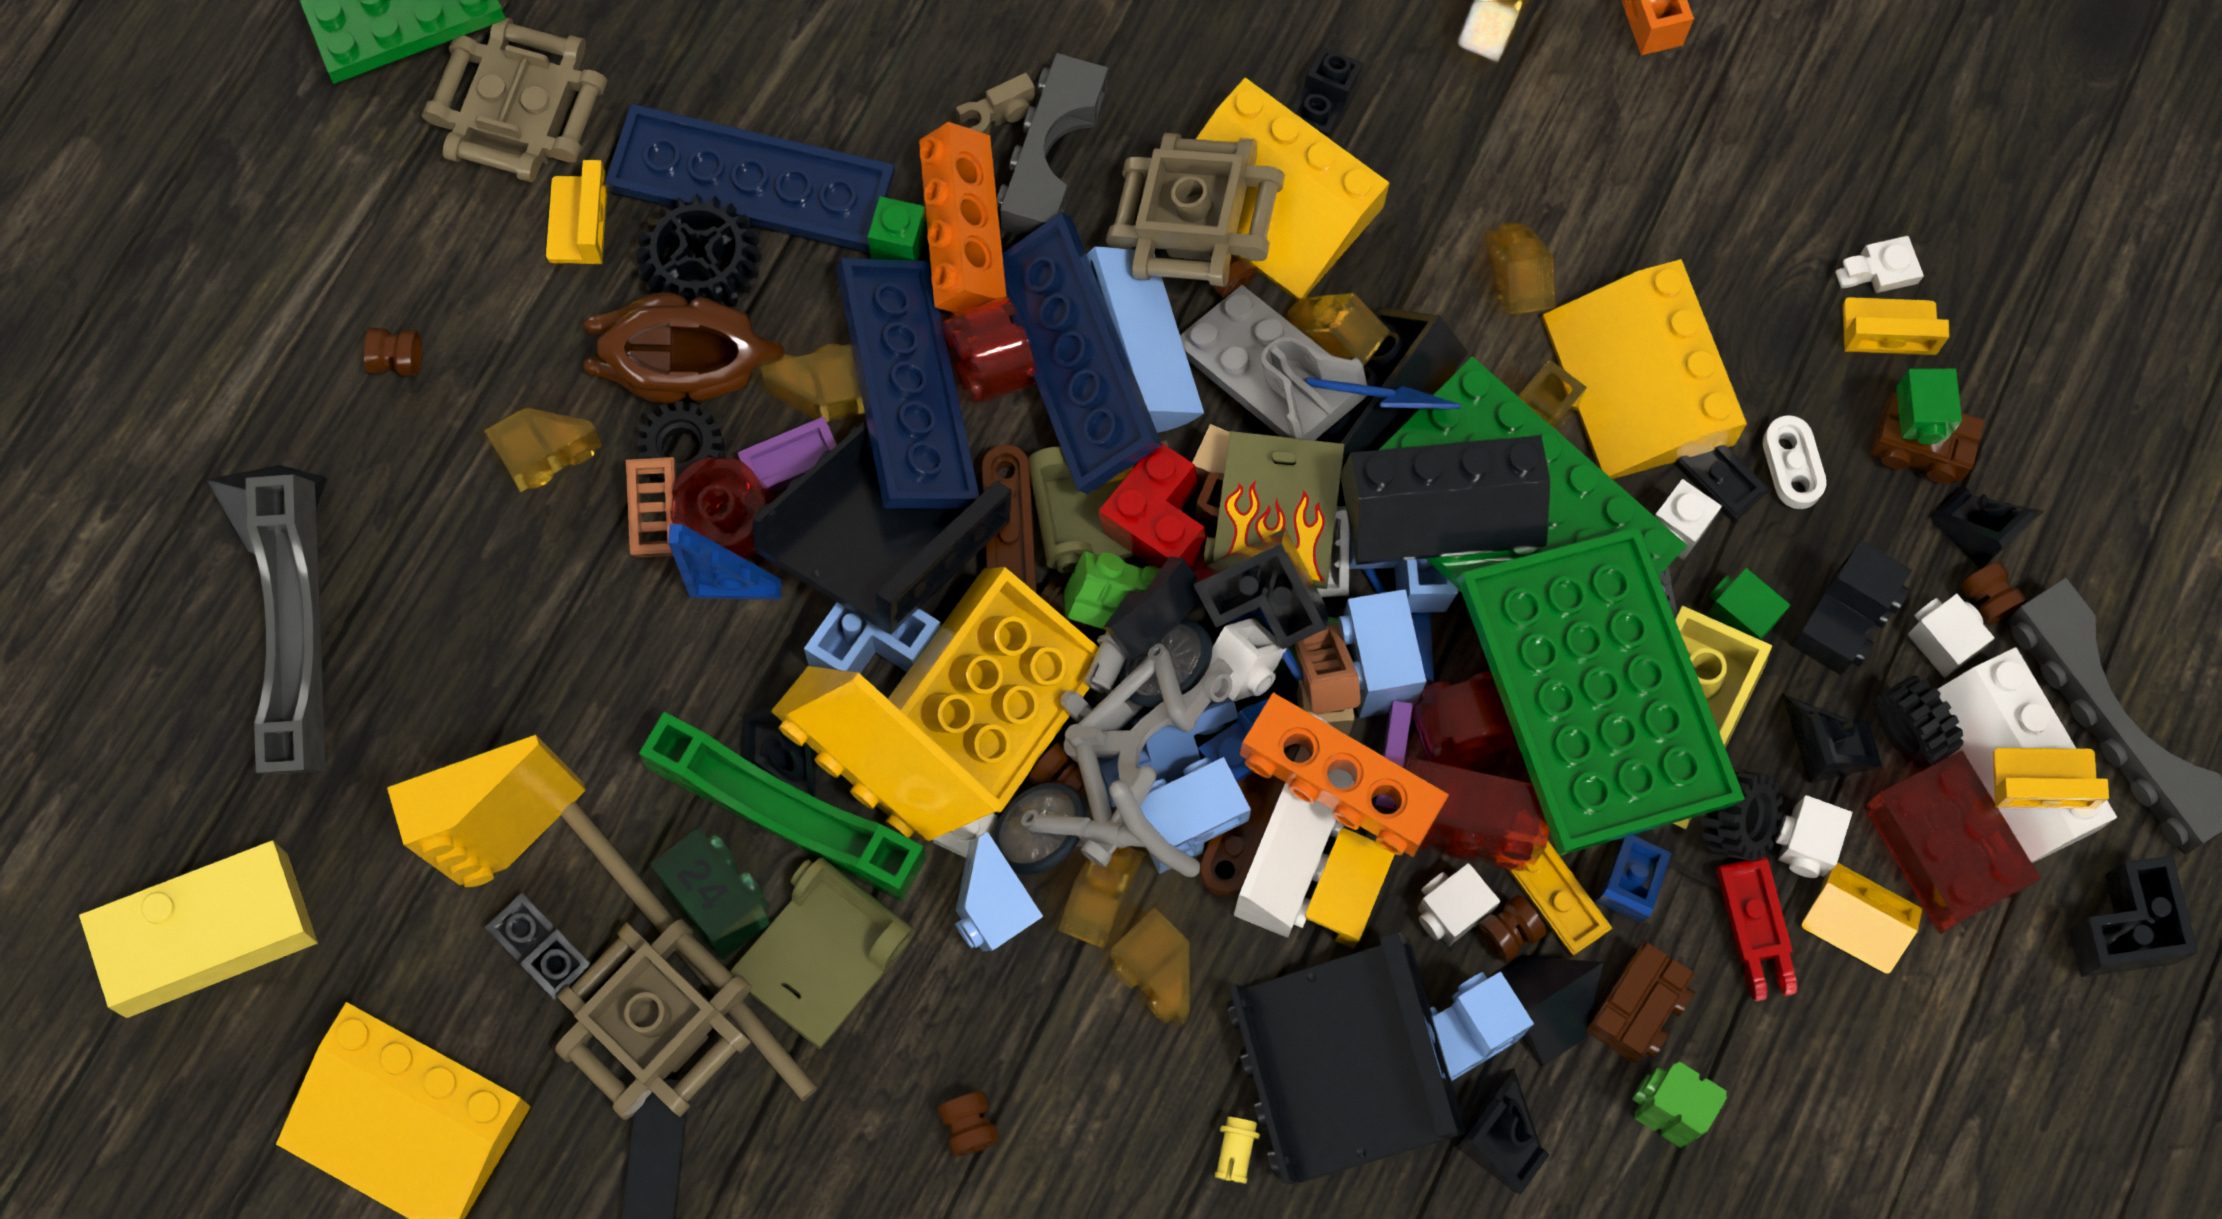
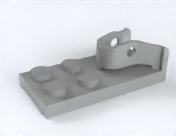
M1243 285L1239 286L1180 335L1187 360L1280 437L1316 440L1368 396L1315 388L1305 382L1308 377L1366 386L1367 382L1363 365L1356 357L1353 360H1348L1330 355Z

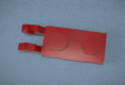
M1767 857L1758 858L1757 861H1743L1719 866L1716 869L1738 957L1740 964H1744V975L1752 999L1754 1001L1766 1000L1767 983L1760 961L1774 958V971L1781 993L1785 996L1796 994L1797 981L1790 953L1793 950Z

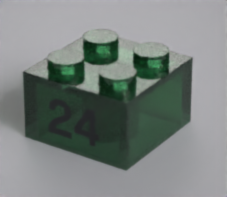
M697 827L650 865L665 890L724 961L770 924L764 911L769 906V903L764 897L763 890L747 871L740 876L735 872L739 867L733 859V854L720 837L715 833L710 838H707L702 830Z

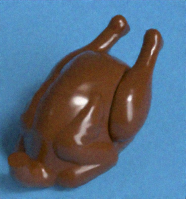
M660 292L649 294L633 301L622 309L602 315L590 316L584 322V328L589 334L604 333L598 339L596 346L597 354L600 357H588L583 364L584 370L588 374L617 382L644 400L660 404H673L675 401L683 400L687 395L690 399L699 403L744 389L751 379V371L769 362L779 361L785 354V349L781 343L769 341L752 332V323L747 314L701 296L693 299L689 304L683 296L676 293Z

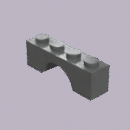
M1056 53L1051 69L1043 68L1037 87V94H1041V98L1037 107H1029L1024 122L1023 132L1028 133L1023 146H1015L1011 157L1009 171L1014 173L1010 185L1002 184L997 196L998 211L1001 212V230L1026 237L1060 212L1065 213L1067 207V184L1051 171L1047 164L1046 156L1052 145L1063 135L1074 130L1095 127L1108 90V67Z

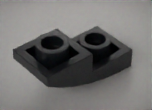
M1322 47L1306 76L1304 87L1291 111L1329 138L1352 93L1364 63Z
M1170 556L1144 592L1130 590L1104 625V628L1127 659L1135 660L1162 640L1186 617L1201 599L1194 587L1196 575L1184 558Z
M523 893L519 894L485 926L492 936L553 999L557 998L556 995L566 985H570L591 965Z

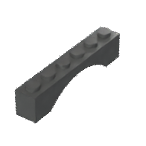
M293 474L245 478L247 528L260 571L266 621L264 682L260 705L254 722L256 773L292 774L326 771L315 482Z
M2064 578L2021 606L2006 621L2011 627L2014 640L2021 648L2029 650L2041 666L2040 670L2046 682L2053 688L2059 689L2069 702L2070 710L2075 720L2092 732L2100 743V749L2105 759L2111 765L2121 770L2131 783L2130 788L2135 798L2142 805L2149 807L2161 822V829L2167 840L2174 846L2180 847L2186 855L2222 832V777L2217 772L2195 766L2169 753L2145 735L2126 714L2111 691L2101 666L2096 641V615L2069 580Z

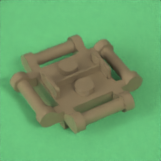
M505 17L506 20L491 26L490 39L487 45L477 43L465 35L451 41L449 46L451 56L433 100L426 102L422 117L433 125L453 130L447 135L444 142L443 157L445 159L460 162L462 159L515 173L518 179L532 183L538 175L541 164H548L550 157L571 163L577 162L582 150L579 144L596 98L603 95L608 80L602 74L593 70L578 71L586 49V40L584 38L573 35L563 38L513 24L511 18ZM509 42L560 55L563 58L560 65L549 63L548 57L543 54L508 44ZM468 62L477 63L479 66L461 111L450 109ZM576 91H579L573 109L565 126L564 132L562 136L559 137L566 116L574 99Z
M1165 133L1160 149L1153 150L1152 158L1130 157L1125 160L1122 175L1125 178L1115 223L1108 228L1106 243L1112 248L1131 249L1136 247L1132 266L1134 279L1150 280L1152 276L1207 280L1211 286L1225 287L1228 284L1230 275L1231 255H1241L1251 261H1263L1267 258L1270 247L1267 234L1276 194L1283 188L1285 174L1275 167L1254 165L1257 156V143L1255 139L1240 138L1239 142L1183 139L1178 133ZM1143 183H1145L1144 192L1136 220V225H1133ZM1247 187H1257L1259 190L1249 234H1238L1237 229ZM1155 249H1166L1168 256L1172 258L1211 260V262L1156 258L1154 253Z
M683 919L672 923L652 945L626 922L617 932L619 938L572 987L566 985L556 995L574 1014L578 1022L558 1042L555 1052L565 1062L572 1061L614 1103L613 1110L623 1120L632 1117L652 1092L676 1115L681 1117L691 1107L688 1101L736 1051L742 1053L751 1043L725 1015L731 1008L737 1006L746 998L752 986L741 975L734 976L692 936L693 929ZM678 950L720 990L710 1002L666 960L674 951ZM633 951H635V953H634V954L621 966V968L597 991V993H596L588 1002H586V1000H587V999L595 992V990L619 967V965H620ZM714 1028L722 1037L674 1088L671 1087L664 1079L671 1071L677 1072L706 1042L709 1037L707 1035L708 1032ZM593 1035L636 1077V1080L629 1087L586 1047L588 1040Z

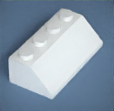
M2016 647L1973 667L1937 689L1941 693L1940 699L1942 702L1947 701L1952 707L1949 709L1951 715L1957 716L1960 723L1956 726L1962 729L1964 735L1961 737L1964 741L1963 746L1948 756L2014 872L2099 831L2117 818L2108 801H2105L2096 809L1995 808L1992 753L1996 748L2076 749Z
M1317 717L1318 719H1320V720H1322L1323 722L1327 723L1324 719H1322V718H1320V717ZM1300 746L1294 760L1296 763H1302L1310 759L1308 750L1303 746ZM1333 770L1327 774L1331 784L1337 788H1349L1354 784L1352 776L1344 770ZM1285 782L1240 891L1233 916L1288 938L1293 925L1303 928L1305 924V913L1311 900L1306 898L1305 895L1311 880L1318 882L1329 857V855L1323 853L1329 836L1337 838L1339 831L1344 825L1332 816L1334 810L1317 800L1314 804H1310L1297 798L1289 791V784Z

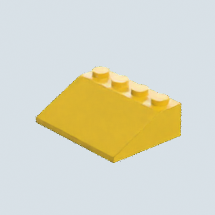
M1244 78L1216 109L1196 139L1239 142L1240 138L1255 139L1257 143V156L1254 165L1275 167L1285 174L1283 188L1276 194L1267 234V240L1270 243L1268 256L1263 261L1252 262L1258 268L1260 274L1301 303L1383 209L1389 182L1250 80ZM1247 187L1237 229L1238 234H1249L1259 190L1257 187Z
M1682 259L1636 271L1543 314L1544 326L1597 466L1611 479L1675 462L1677 458L1685 455L1692 457L1714 451L1717 446L1726 445L1731 447L1738 441L1747 423Z
M1006 567L984 568L889 696L888 700L1002 803L997 810L998 813H1001L1070 715L1061 706L1063 694L1068 690H1072L1084 697L1090 687L1083 683V679L1087 675L1099 647Z
M808 666L771 710L782 721L778 728L785 736L799 746L806 742L818 753L814 760L822 769L835 778H838L840 774L843 775L854 785L850 793L858 801L870 809H873L875 806L881 809L888 816L885 824L891 830L907 838L914 837L925 841L933 840L997 812L1002 805L996 797L859 672Z
M537 735L387 787L403 845L458 885L464 884L465 887H476L492 881L494 873L507 869L561 816L562 811L570 803L575 802L586 791L583 781Z
M346 1002L317 1049L276 1145L409 1219H465L531 1106L517 1095Z

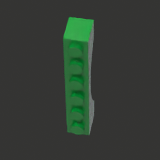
M663 712L639 752L648 770L817 858L823 857L836 868L901 902L905 899L926 861L924 846L880 823L843 811L787 784L742 758L703 731L666 712Z

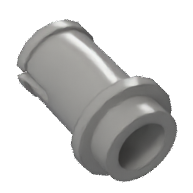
M1106 631L1105 635H1100L1097 639V643L1100 646L1087 675L1083 679V683L1095 691L1109 694L1113 690L1126 657Z

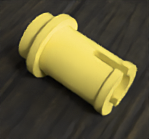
M1227 1117L1226 1126L1220 1127V1131L1224 1132L1217 1172H1215L1216 1178L1227 1181L1233 1180L1243 1184L1247 1183L1246 1176L1254 1139H1259L1260 1136L1259 1133L1255 1132L1256 1122Z

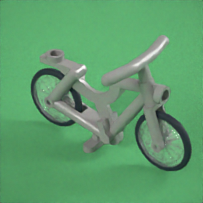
M1183 619L1162 640L1135 660L1126 658L1119 673L1120 684L1094 709L1080 694L1072 690H1068L1063 694L1061 706L1077 723L1068 727L1065 732L1064 750L1072 760L1079 764L1093 820L1086 817V807L1080 794L1066 784L1044 783L1020 794L1001 815L993 837V841L1015 874L1033 875L1047 871L1064 860L1075 846L1082 847L1081 852L1101 868H1105L1112 859L1111 855L1117 847L1137 846L1145 847L1158 861L1186 877H1194L1199 873L1200 863L1192 856L1168 843L1145 818L1140 807L1153 786L1157 774L1156 770L1150 765L1139 768L1140 753L1146 741L1156 731L1167 725L1176 726L1183 732L1192 731L1195 728L1196 720L1211 701H1224L1232 690L1230 675L1233 673V670L1225 660L1218 657L1208 670L1212 658V641L1208 632L1199 623ZM1144 706L1155 707L1130 731H1120ZM1116 755H1119L1118 771L1120 780L1114 781L1109 787L1110 796L1117 807L1115 813L1112 814L1097 758H1115Z

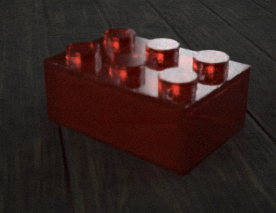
M1963 750L1885 789L1864 806V809L1940 935L2023 892L2041 879L2000 810L1995 808V802Z
M1409 757L1405 767L1406 770L1449 794L1443 808L1418 850H1427L1428 845L1448 849L1447 854L1461 860L1473 861L1476 860L1477 856L1496 860V866L1511 871H1524L1526 864L1535 865L1546 848L1549 828L1533 784ZM1395 804L1394 812L1397 811V805H1396V804Z

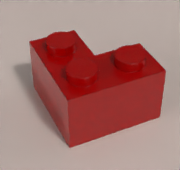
M1161 442L1162 446L1141 459L1099 509L1101 525L1105 535L1150 566L1162 568L1171 556L1184 558L1192 569L1205 552V528L1180 510L1198 489L1195 464Z

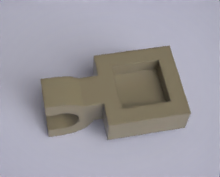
M1025 72L987 90L985 99L978 102L964 103L956 107V116L960 123L972 118L979 120L980 123L969 129L989 134L991 122H993L995 127L1007 121L1010 123L1017 122L1027 115L1030 106L1035 107V86Z

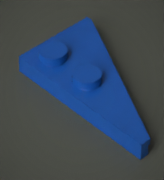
M670 524L668 543L689 598L781 600L782 580L683 524Z

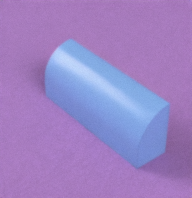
M1095 246L1086 255L1157 433L1175 429L1197 419L1204 414L1162 277L1152 276L1150 280L1134 279L1132 266L1135 250Z

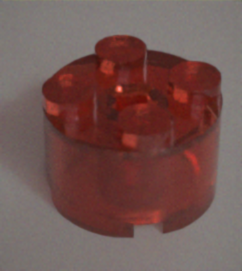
M1007 296L953 313L950 319L942 322L950 347L956 346L962 361L955 364L958 380L963 390L968 389L974 403L978 401L985 403L1036 385V381L1032 378V376L1036 375V370L1028 339L1023 326L1017 327L1009 319V315L1017 312Z
M704 458L687 467L677 478L672 490L674 495L672 510L670 509L672 523L683 524L744 559L757 554L754 552L753 518L762 506L770 504L775 500L769 487L746 464L733 458ZM727 504L728 509L722 514L720 509Z
M1491 671L1478 673L1468 681L1450 686L1449 682H1437L1422 690L1424 700L1414 708L1412 717L1430 771L1436 773L1437 767L1440 766L1443 768L1445 775L1465 774L1497 763L1494 754L1506 747L1509 756L1519 749Z

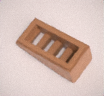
M675 458L626 460L630 555L635 558L673 556L668 543L670 524H680ZM664 474L665 482L639 484V475ZM665 493L666 502L641 503L640 494ZM666 513L667 521L642 522V514ZM667 532V541L644 542V533Z
M1329 625L1325 630L1292 645L1297 664L1303 673V685L1314 714L1346 710L1360 705L1359 675L1337 625Z

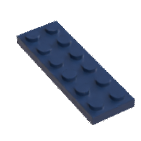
M631 104L604 184L607 192L671 207H676L678 197L685 201V205L693 204V199L697 193L702 197L703 204L708 205L712 198L716 196L721 201L719 209L733 203L737 207L735 217L746 214L753 226L870 253L868 234L879 197L888 198L895 175L894 164Z
M1060 212L1002 253L1007 295L1006 304L1078 491L1089 494L1161 447L1162 444L1072 217Z
M841 258L836 271L884 508H968L979 497L941 316L939 308H935L929 261Z

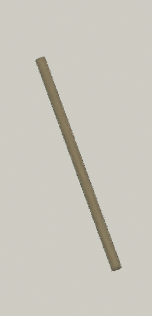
M576 802L570 803L561 813L563 819L660 934H662L676 920ZM676 950L677 954L709 992L715 996L720 990L682 953ZM744 1001L727 1012L801 1101L806 1100L817 1090L815 1084Z

